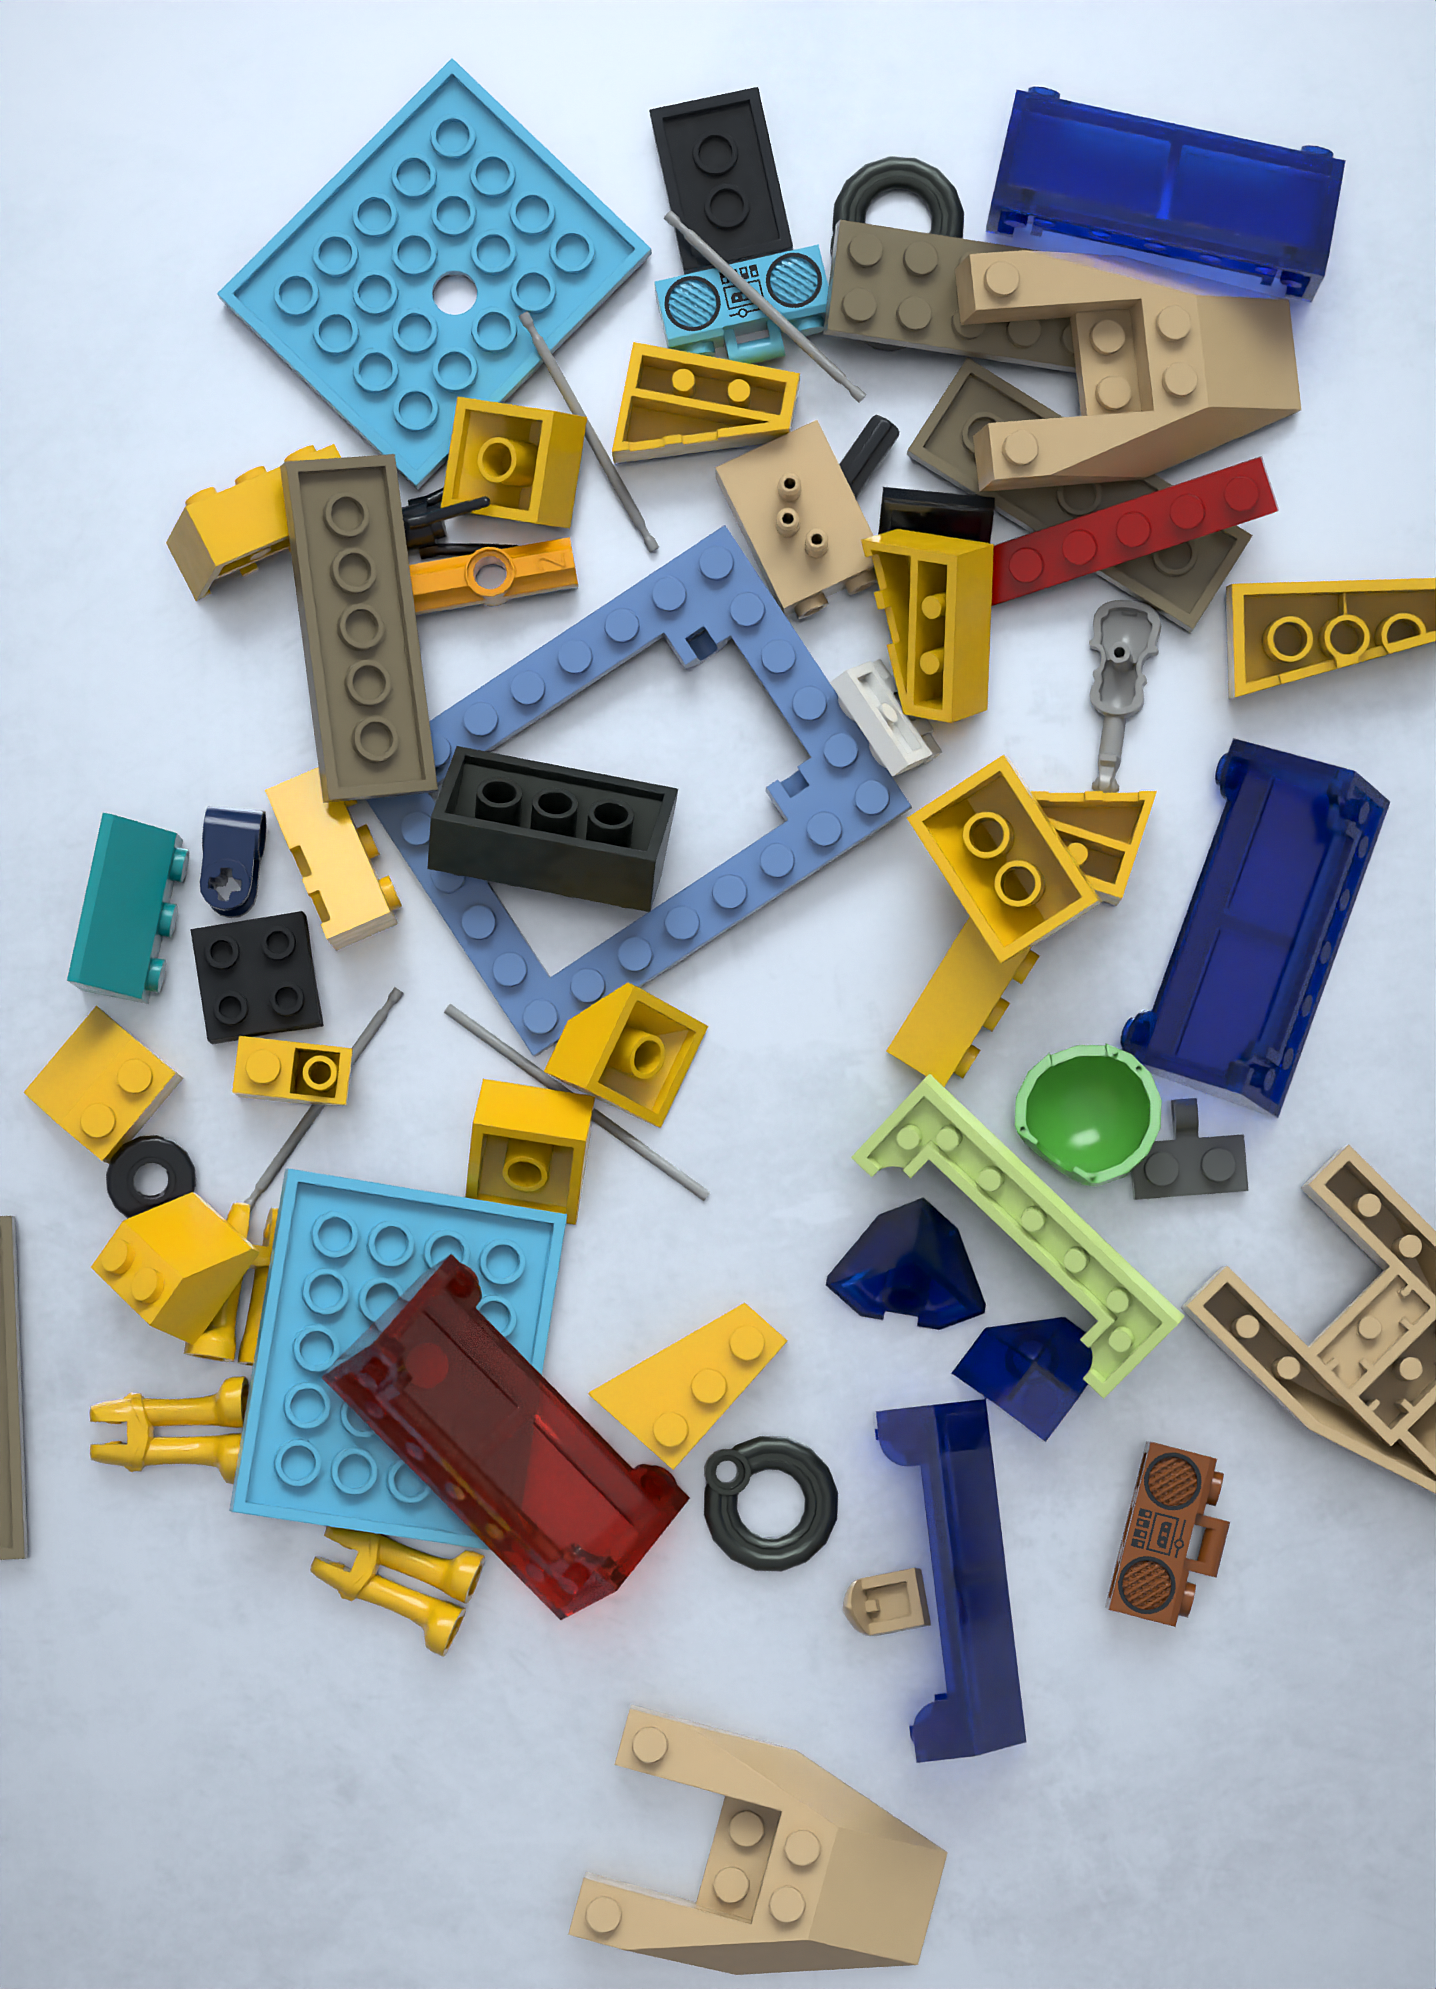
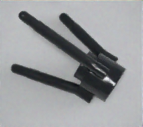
M443 487L426 496L409 499V506L402 507L407 552L419 550L421 560L436 556L470 555L484 547L504 549L518 546L510 544L438 543L437 539L447 537L444 520L488 507L490 499L487 496L441 508L439 503L442 502Z

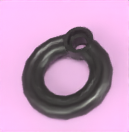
M888 156L865 164L845 181L834 203L832 224L834 234L830 244L831 257L835 228L838 221L841 219L865 223L866 212L872 200L881 193L892 189L909 190L924 200L931 214L930 234L963 239L965 212L957 189L938 168L915 157Z
M759 1436L737 1444L732 1449H721L714 1452L708 1457L704 1465V1477L707 1482L704 1491V1517L713 1541L731 1560L755 1571L782 1572L806 1563L827 1543L837 1521L838 1491L829 1467L810 1447L788 1437ZM723 1461H731L736 1466V1476L729 1482H721L716 1475L717 1466ZM764 1470H779L792 1476L800 1485L805 1498L804 1513L799 1524L789 1533L777 1538L762 1537L751 1532L741 1521L737 1510L739 1492L745 1489L753 1474Z

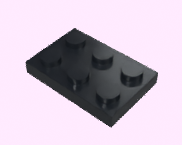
M758 87L649 109L670 211H673L680 218L681 223L688 229L693 230L729 265L793 250ZM674 227L684 275L715 268Z

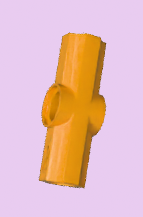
M570 537L504 549L484 547L470 555L409 565L415 615L478 604L498 606L513 598L579 587ZM497 564L503 567L507 572L505 581L494 589H485L479 586L476 582V576L483 566Z

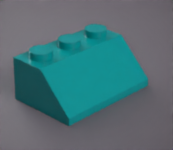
M102 814L67 977L68 982L85 992L149 1004L151 992H160L166 969V960L158 958L163 936L171 938L177 918L178 906L177 904L170 903L174 881L181 883L184 881L189 861V849L182 848L183 839L177 833L117 815Z

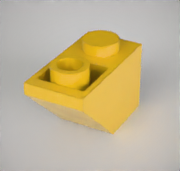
M239 1036L232 1093L243 1098L299 1104L347 1106L353 1048Z

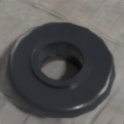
M158 1135L139 1136L123 1144L111 1158L106 1172L107 1193L114 1207L128 1219L191 1192L194 1193L196 1187L195 1167L187 1151L174 1140ZM147 1163L159 1164L167 1170V1186L161 1193L148 1196L136 1190L134 1181L136 1172Z

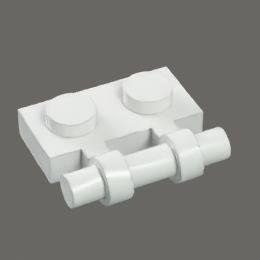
M881 659L873 663L869 661L848 669L830 682L838 695V703L842 711L857 723L869 741L872 756L881 766L887 768L892 777L917 767L922 762L926 764L942 753V750L931 735L934 732V728L928 719L903 714L894 675L891 676Z

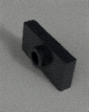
M883 487L878 534L902 529L990 544L995 498Z

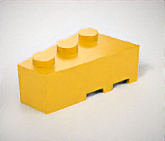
M633 342L612 447L613 462L615 464L766 444L791 432L799 391L800 373Z
M335 444L316 451L314 445H309L288 455L284 462L341 458ZM265 466L253 468L236 478L234 481L235 486L221 492H217L215 487H209L193 494L185 501L186 506L169 535L166 544L195 601L211 594L209 587L215 579L238 569L242 576L245 577L259 569L255 562L287 548L291 553L280 467L268 472Z
M895 529L862 539L865 557L872 556L880 589L874 592L878 610L885 609L893 642L887 644V649L903 714L953 723L986 711L988 709L994 544Z
M318 767L266 789L265 792L286 843L303 877V884L309 897L312 898L322 924L320 925L325 937L333 948L337 951L397 925L398 922L393 910L402 907L398 894L389 875L381 879L378 878L370 860L380 855L367 824L356 827L348 809L358 804L357 800L323 803Z
M1031 791L1101 901L1117 906L1123 898L1157 791L1103 793V791L1049 793V791Z
M969 916L886 1052L926 1077L931 1074L943 1087H945L953 1073L963 1079L981 1051L972 1045V1042L982 1026L993 1032L1010 1002L1001 997L1012 979L1021 985L1023 984L1040 955L1031 950L1032 947L1000 964Z
M743 1303L587 1394L674 1470L788 1340L751 1307Z

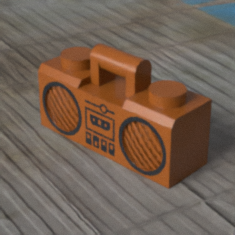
M1146 1441L1105 1604L1106 1609L1176 1627L1178 1615L1188 1618L1196 1590V1584L1187 1582L1189 1571L1217 1578L1230 1526L1229 1521L1203 1515L1206 1504L1216 1506L1223 1483L1224 1473L1215 1471L1216 1458ZM1194 1525L1205 1527L1197 1561L1186 1558Z

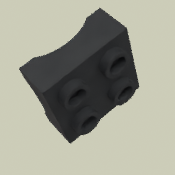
M303 911L190 929L208 1042L219 1044L239 1040V1036L255 1037L324 1026L315 979L307 916Z

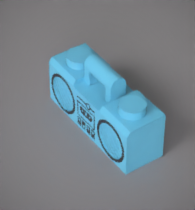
M819 244L730 264L742 278L805 337L824 330L829 286ZM717 268L654 282L655 296L668 349L712 357L716 354L715 348L724 347L725 343L728 360L748 364L785 356L781 333L784 332ZM763 330L768 331L769 337L737 344V336Z

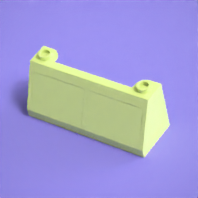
M931 1074L911 1092L851 1157L871 1177L883 1168L895 1166L904 1168L902 1171L912 1178L930 1160L1098 1321L1080 1339L1088 1348L1091 1347L1093 1355L1091 1368L1083 1380L1103 1399L1184 1318V1315Z

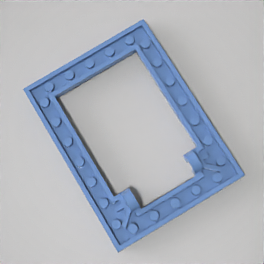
M726 525L430 720L437 785L439 786L444 782L456 746L486 752L492 751L662 637L665 638L685 669L696 666L710 658L732 638L811 757L797 766L798 771L781 782L776 780L766 787V793L786 822L550 977L487 880L427 869L430 820L436 804L431 793L366 799L534 1057L558 1042L567 1021L626 983L641 988L912 808L887 768L881 766L872 756L869 741L857 723L842 711L838 703L837 693ZM706 629V631L702 633L700 636H698L690 642H687L689 639H691L692 637Z

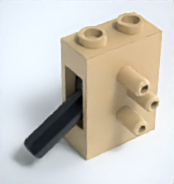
M879 415L871 417L840 463H838L818 420H815L715 467L716 480L773 598L785 616L796 612L798 619L808 617L829 605L826 597L845 588L849 595H853L878 582L872 556L865 557L861 542L862 539L874 535L856 498L900 435L899 429L888 419Z

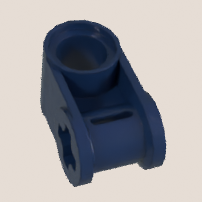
M208 806L206 809L202 833L203 858L200 892L204 900L220 916L227 918L241 917L248 913L255 905L260 862L263 857L266 841L267 821L265 811ZM228 877H233L241 887V890L232 891L229 895V900L225 901L216 889L217 887L226 886Z

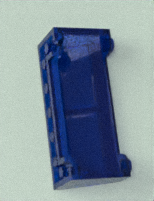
M1029 87L1028 92L1016 89L985 232L1012 238L1015 227L1025 228L1027 224H1032L1030 235L1041 237L1043 230L1261 277L1260 284L1270 287L1276 277L1280 279L1279 282L1286 285L1284 297L1312 303L1325 277L1346 160L1333 158L1334 153L1331 150L1319 146L1305 145L1300 150L1068 101L1060 99L1061 94L1045 87Z
M1233 738L1228 753H1225L1220 758L1215 773L1216 784L1220 786V792L1226 800V804L1152 1011L1143 1009L1136 1017L1129 1018L1123 1027L1120 1043L1122 1050L1132 1054L1151 1074L1253 1111L1279 1118L1390 801L1354 770Z
M986 1399L872 1412L875 1440H879L884 1455L893 1463L901 1466L920 1465L946 1692L934 1693V1701L925 1705L916 1715L913 1725H909L912 1755L916 1763L973 1757L1025 1743L1027 1741Z

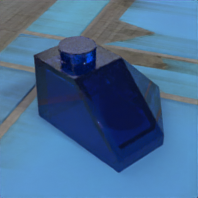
M924 1197L879 1214L826 1279V1286L860 1316L883 1320L885 1311L918 1317L917 1326L941 1330L985 1313L986 1308L985 1300L958 1228Z
M1066 1317L984 1328L951 1374L1038 1440L1046 1442L1087 1387L1088 1383L1083 1378L1091 1368L1093 1355L1091 1347L1088 1348L1080 1340L1086 1333Z

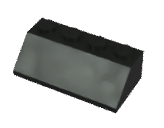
M456 746L431 815L427 869L559 894L571 898L600 902L622 908L651 912L662 876L678 788Z

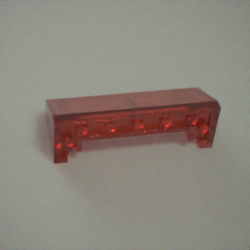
M450 1254L426 1270L332 1364L321 1378L560 1620H563L616 1592L690 1497L677 1485L674 1476L665 1468L647 1464H640L632 1468L476 1309V1306L482 1299V1290L478 1277L471 1268L460 1263Z

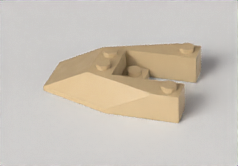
M1030 250L969 254L955 269L961 325L1070 317L1081 416L986 424L973 436L979 492L1142 480L1302 410L1288 299L1116 255Z
M1348 1144L1340 1148L1301 1189L1383 1272L1309 1346L1228 1266L1221 1267L1181 1309L1228 1356L1308 1430L1436 1494V1231Z
M631 1705L614 1765L725 1795L697 1901L693 1902L585 1872L568 1935L630 1952L734 1975L918 1965L948 1854L947 1851L797 1750Z

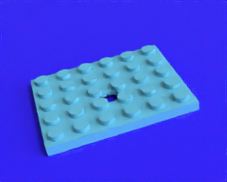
M451 58L217 295L234 314L381 455L395 454L397 471L418 490L448 460L457 396L504 403L544 363L533 344L528 329L523 326L518 316L527 311L529 312L534 321V327L538 334L543 337L550 352L553 354L652 254V250L470 74ZM446 275H465L473 281L477 288V297L475 303L468 311L452 315L441 311L437 307L433 299V292L441 278Z
M289 1168L285 1169L229 1511L514 1554L567 1214ZM422 1343H432L438 1346L446 1355L448 1361L446 1376L441 1382L431 1388L417 1387L408 1379L405 1372V1360L408 1353L415 1346Z

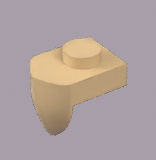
M910 1568L857 1579L851 1583L845 1593L843 1613L854 1629L863 1635L879 1636L931 1625L920 1568Z

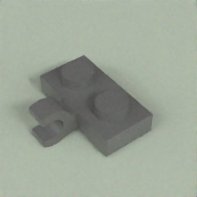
M1197 1098L1171 1100L1174 1140L1154 1141L1146 1159L1131 1171L1133 1200L1249 1191L1244 1134L1199 1138Z

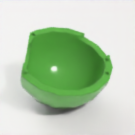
M1106 1043L1105 1045H1076L1052 1055L1048 1053L1028 1071L1016 1096L1014 1125L1020 1138L1030 1149L1055 1169L1083 1185L1101 1186L1124 1178L1146 1159L1161 1128L1162 1099L1152 1074L1132 1054Z

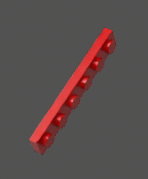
M1260 456L994 545L991 606L1278 512L1279 507L1263 457Z

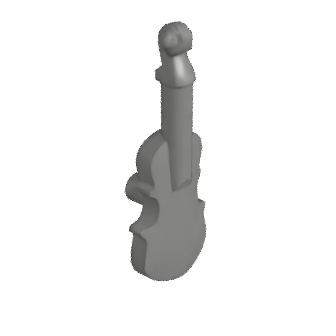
M1114 600L1100 606L1094 614V637L1089 641L1090 648L1101 654L1100 666L1092 674L1095 681L1091 687L1090 701L1093 707L1104 715L1098 755L1099 777L1092 783L1094 791H1103V793H1117L1119 791V785L1115 776L1121 763L1126 718L1142 710L1144 705L1143 688L1147 684L1146 676L1142 674L1143 665L1149 657L1159 654L1156 647L1161 632V622L1158 613L1147 604L1130 600Z

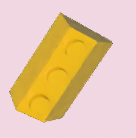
M1004 754L907 817V820L1000 964L1051 936L1102 903L1017 769Z

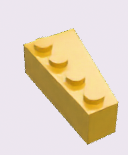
M1436 578L1239 583L1226 586L1228 699L1435 642Z

